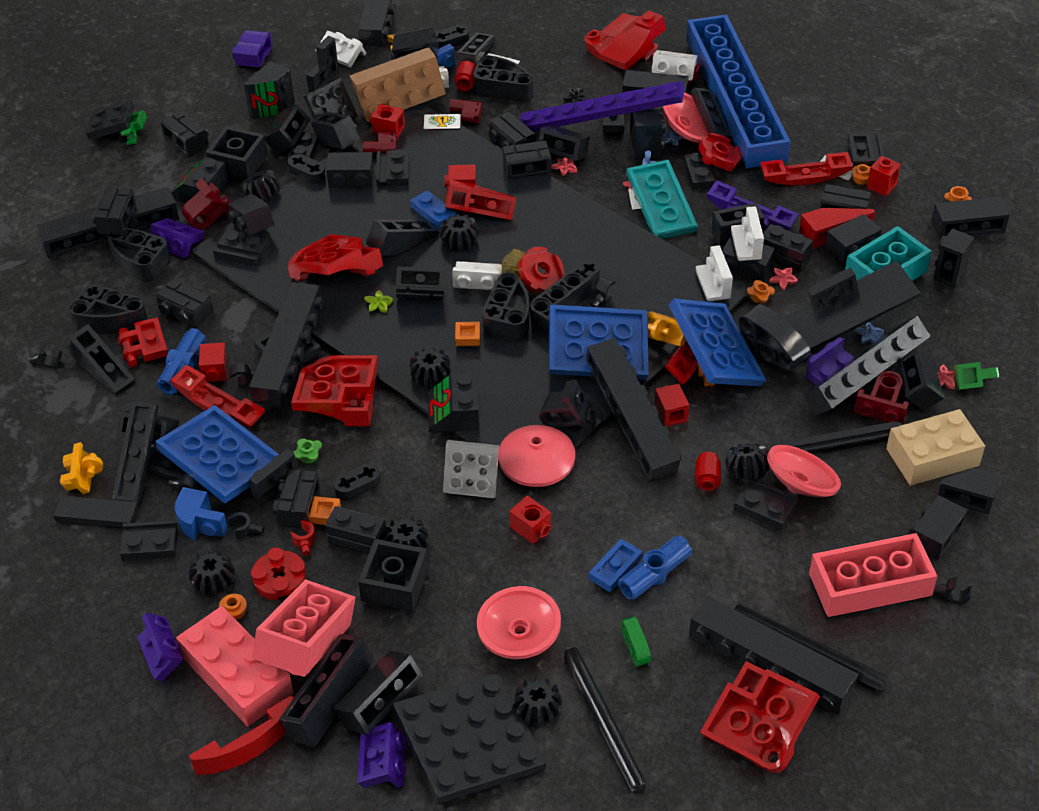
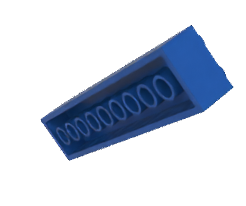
M727 14L687 20L686 41L692 54L698 55L697 64L700 65V71L708 88L712 90L714 97H717V104L732 135V140L742 153L741 159L745 168L760 167V163L765 161L783 160V163L788 162L791 141Z

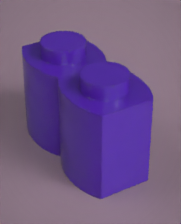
M246 30L240 36L238 44L232 51V57L235 59L236 65L261 67L265 57L272 48L271 33Z

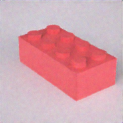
M917 533L812 554L809 571L827 617L932 596L937 580V574Z
M305 579L256 629L252 658L263 662L265 665L275 666L289 671L293 675L305 677L326 654L338 635L343 634L350 627L356 597Z
M223 606L176 637L183 659L247 727L267 714V709L294 694L291 677L286 670L265 665L263 662L252 658L255 639Z

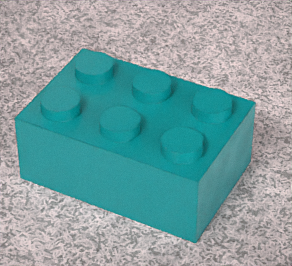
M897 226L848 255L845 270L851 268L856 275V280H859L897 261L913 281L928 271L932 251Z

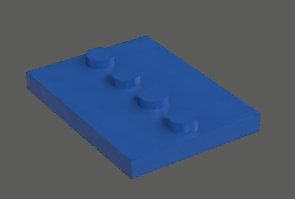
M675 298L668 304L709 383L761 386L766 381L726 304Z
M550 305L549 374L594 377L585 360L588 346L615 338L619 346L622 345L624 347L626 359L630 365L634 366L637 372V379L647 380L649 376L647 310Z
M215 405L155 441L157 450L224 503L250 487L249 478L256 471L261 470L270 463L275 456L279 455Z

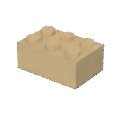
M959 409L891 428L886 449L911 486L980 466L985 445Z

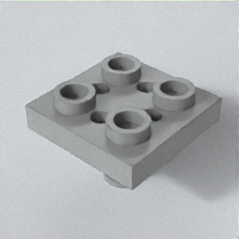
M448 440L445 451L443 493L495 498L499 445ZM457 465V470L461 467V471H456L454 467ZM470 479L468 483L473 482V485H468L466 481Z

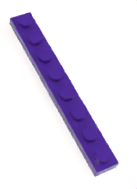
M682 81L671 82L540 110L521 113L520 122L534 132L549 125L560 127L682 103L685 86Z

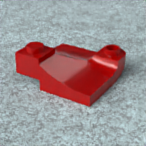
M649 10L642 16L623 13L602 31L596 29L590 31L585 36L584 41L588 51L598 59L628 70L654 48L653 40L666 30V25L662 15Z
M329 234L299 250L289 261L287 270L289 277L294 278L296 281L307 279L311 273L331 275L346 269H351L352 273L369 276L383 266L380 249L364 247L362 238Z
M327 356L304 367L300 372L291 401L292 409L331 416L343 421L345 426H370L374 410L373 398L379 364L378 356Z
M746 661L734 683H727L700 733L704 737L748 759L756 766L770 773H778L787 767L795 753V742L820 696L816 692L768 669L765 671ZM774 755H779L777 762L772 763L771 758Z

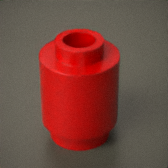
M463 61L457 67L454 82L461 91H468L474 86V70L476 65L473 62Z
M703 452L695 461V485L704 491H712L721 484V461L717 454Z

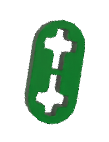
M634 616L622 619L620 621L621 631L635 666L651 663L650 650L637 618Z

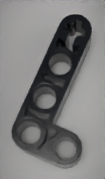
M590 260L580 263L534 298L530 304L531 325L549 337L550 305L577 306L595 292L597 283L600 280L599 264Z

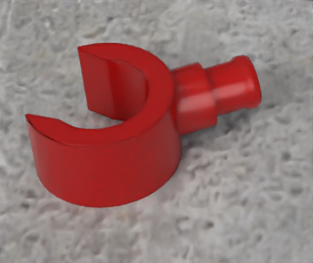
M302 520V530L308 532V534L298 536L293 532L290 533L293 544L300 547L303 556H308L311 554L310 548L316 536L313 524Z

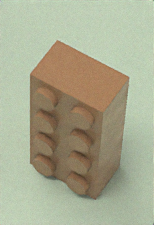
M429 47L350 75L360 112L367 123L370 122L372 112H375L380 104L406 109L446 94L436 56Z

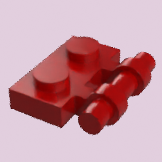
M158 317L134 323L135 330L128 331L125 327L119 329L118 341L124 349L122 351L123 359L129 367L137 365V358L139 356H143L145 362L167 357L168 351ZM139 341L140 344L133 346L134 342Z

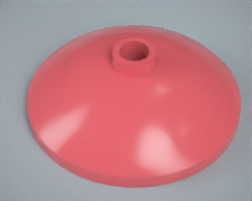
M684 92L682 103L662 106L665 122L678 136L690 142L700 143L703 136L707 137L709 135L691 95Z
M529 425L514 430L504 438L499 447L498 461L503 473L512 481L524 486L543 487L559 482L570 473L575 463V448L569 437L560 430L545 425Z
M776 445L768 452L767 460L771 470L779 481L793 493L823 498L835 495L841 487V481L836 472L820 458L805 450L789 445Z
M527 586L510 587L493 594L482 605L477 617L478 634L485 647L494 654L509 659H525L542 653L554 643L561 628V615L556 602L545 592Z

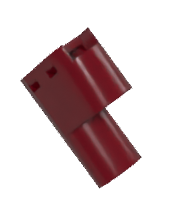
M450 100V112L462 113V122H480L483 102Z
M378 132V141L363 142V152H372V154H377V151L387 153V150H396L397 148L396 132Z

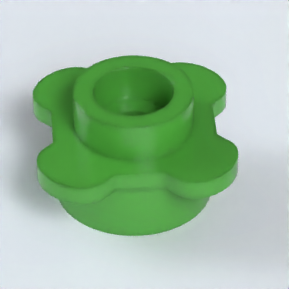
M300 439L297 442V450L293 453L295 458L301 462L312 463L317 460L319 456L318 450L322 448V444L318 440Z

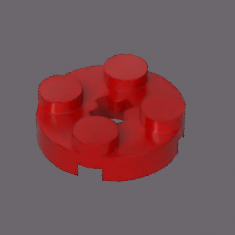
M709 133L707 137L703 136L698 146L700 153L703 155L702 161L705 164L715 165L729 172L733 171L742 158V153L737 145L735 148L730 145V139L716 133Z
M545 247L529 249L517 263L520 278L525 284V288L531 293L537 292L541 294L565 275L561 259L556 254L552 255L547 252L548 249ZM538 266L545 270L544 274L538 271Z
M281 548L270 549L268 554L263 555L256 561L251 570L255 590L259 595L269 600H278V597L286 595L288 597L306 579L304 561L293 552L283 551ZM284 572V577L278 576L274 578L275 573Z

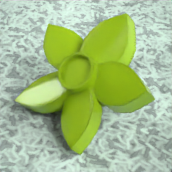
M379 290L375 293V297L366 296L365 301L371 303L369 305V312L378 308L381 312L387 313V306L393 302V298L386 295L383 296Z

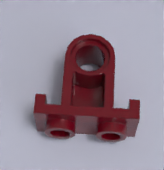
M201 178L195 183L200 191L183 206L182 214L191 227L204 230L222 214L228 218L227 212L229 208L227 203L231 201L225 194L220 196V190L212 182L208 184Z
M884 371L877 377L871 395L864 394V390L859 389L854 413L888 423L899 421L903 425L909 402L904 401L903 405L898 403L903 381L901 376L893 371Z

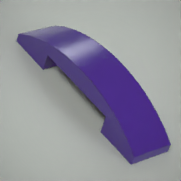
M717 180L707 193V198L721 210L754 203L736 196L737 188ZM757 204L765 217L763 229H767L772 224L790 231L799 216L798 213L779 205L773 211Z

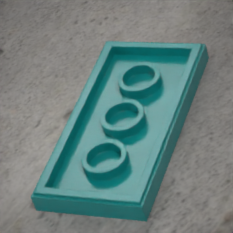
M669 160L627 168V177L652 234L664 239L698 230L697 222Z

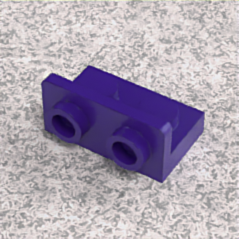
M167 218L151 224L150 234L165 238L169 253L187 258L190 256V247L194 243L204 240L205 231Z
M839 337L834 342H829L823 350L809 357L806 363L807 379L817 384L854 357L843 349V338Z
M145 613L142 619L146 628L137 638L154 680L164 681L183 661V657L166 617Z
M391 722L374 727L368 735H360L357 783L363 788L390 781L397 788L404 785L407 741L403 732Z

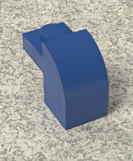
M185 487L182 488L175 502V512L181 532L189 539L195 541L199 532L208 536L225 537L228 530L224 513L211 510L208 493Z

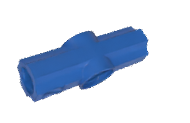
M191 328L190 331H186L176 349L172 348L168 352L166 367L157 381L158 389L167 395H173L178 392L170 380L185 365L196 370L200 344L206 343V336L198 329Z
M674 536L658 550L654 549L646 552L643 561L618 580V587L622 594L629 600H635L652 585L662 584L671 570L692 555V548L689 546L688 541L682 536Z

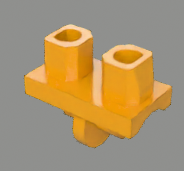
M655 312L647 313L648 337L684 346L686 338L675 318Z
M81 442L74 444L73 453L63 456L64 467L70 473L61 475L60 483L67 491L77 488L82 494L90 493L91 478L103 470V461L97 457V454L85 452Z

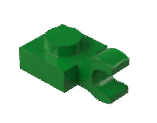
M144 110L134 112L128 129L121 131V136H127L128 138L127 145L137 142L136 132L143 129L147 120Z
M980 362L953 365L956 390L983 387L982 379L999 377L998 367L981 369Z

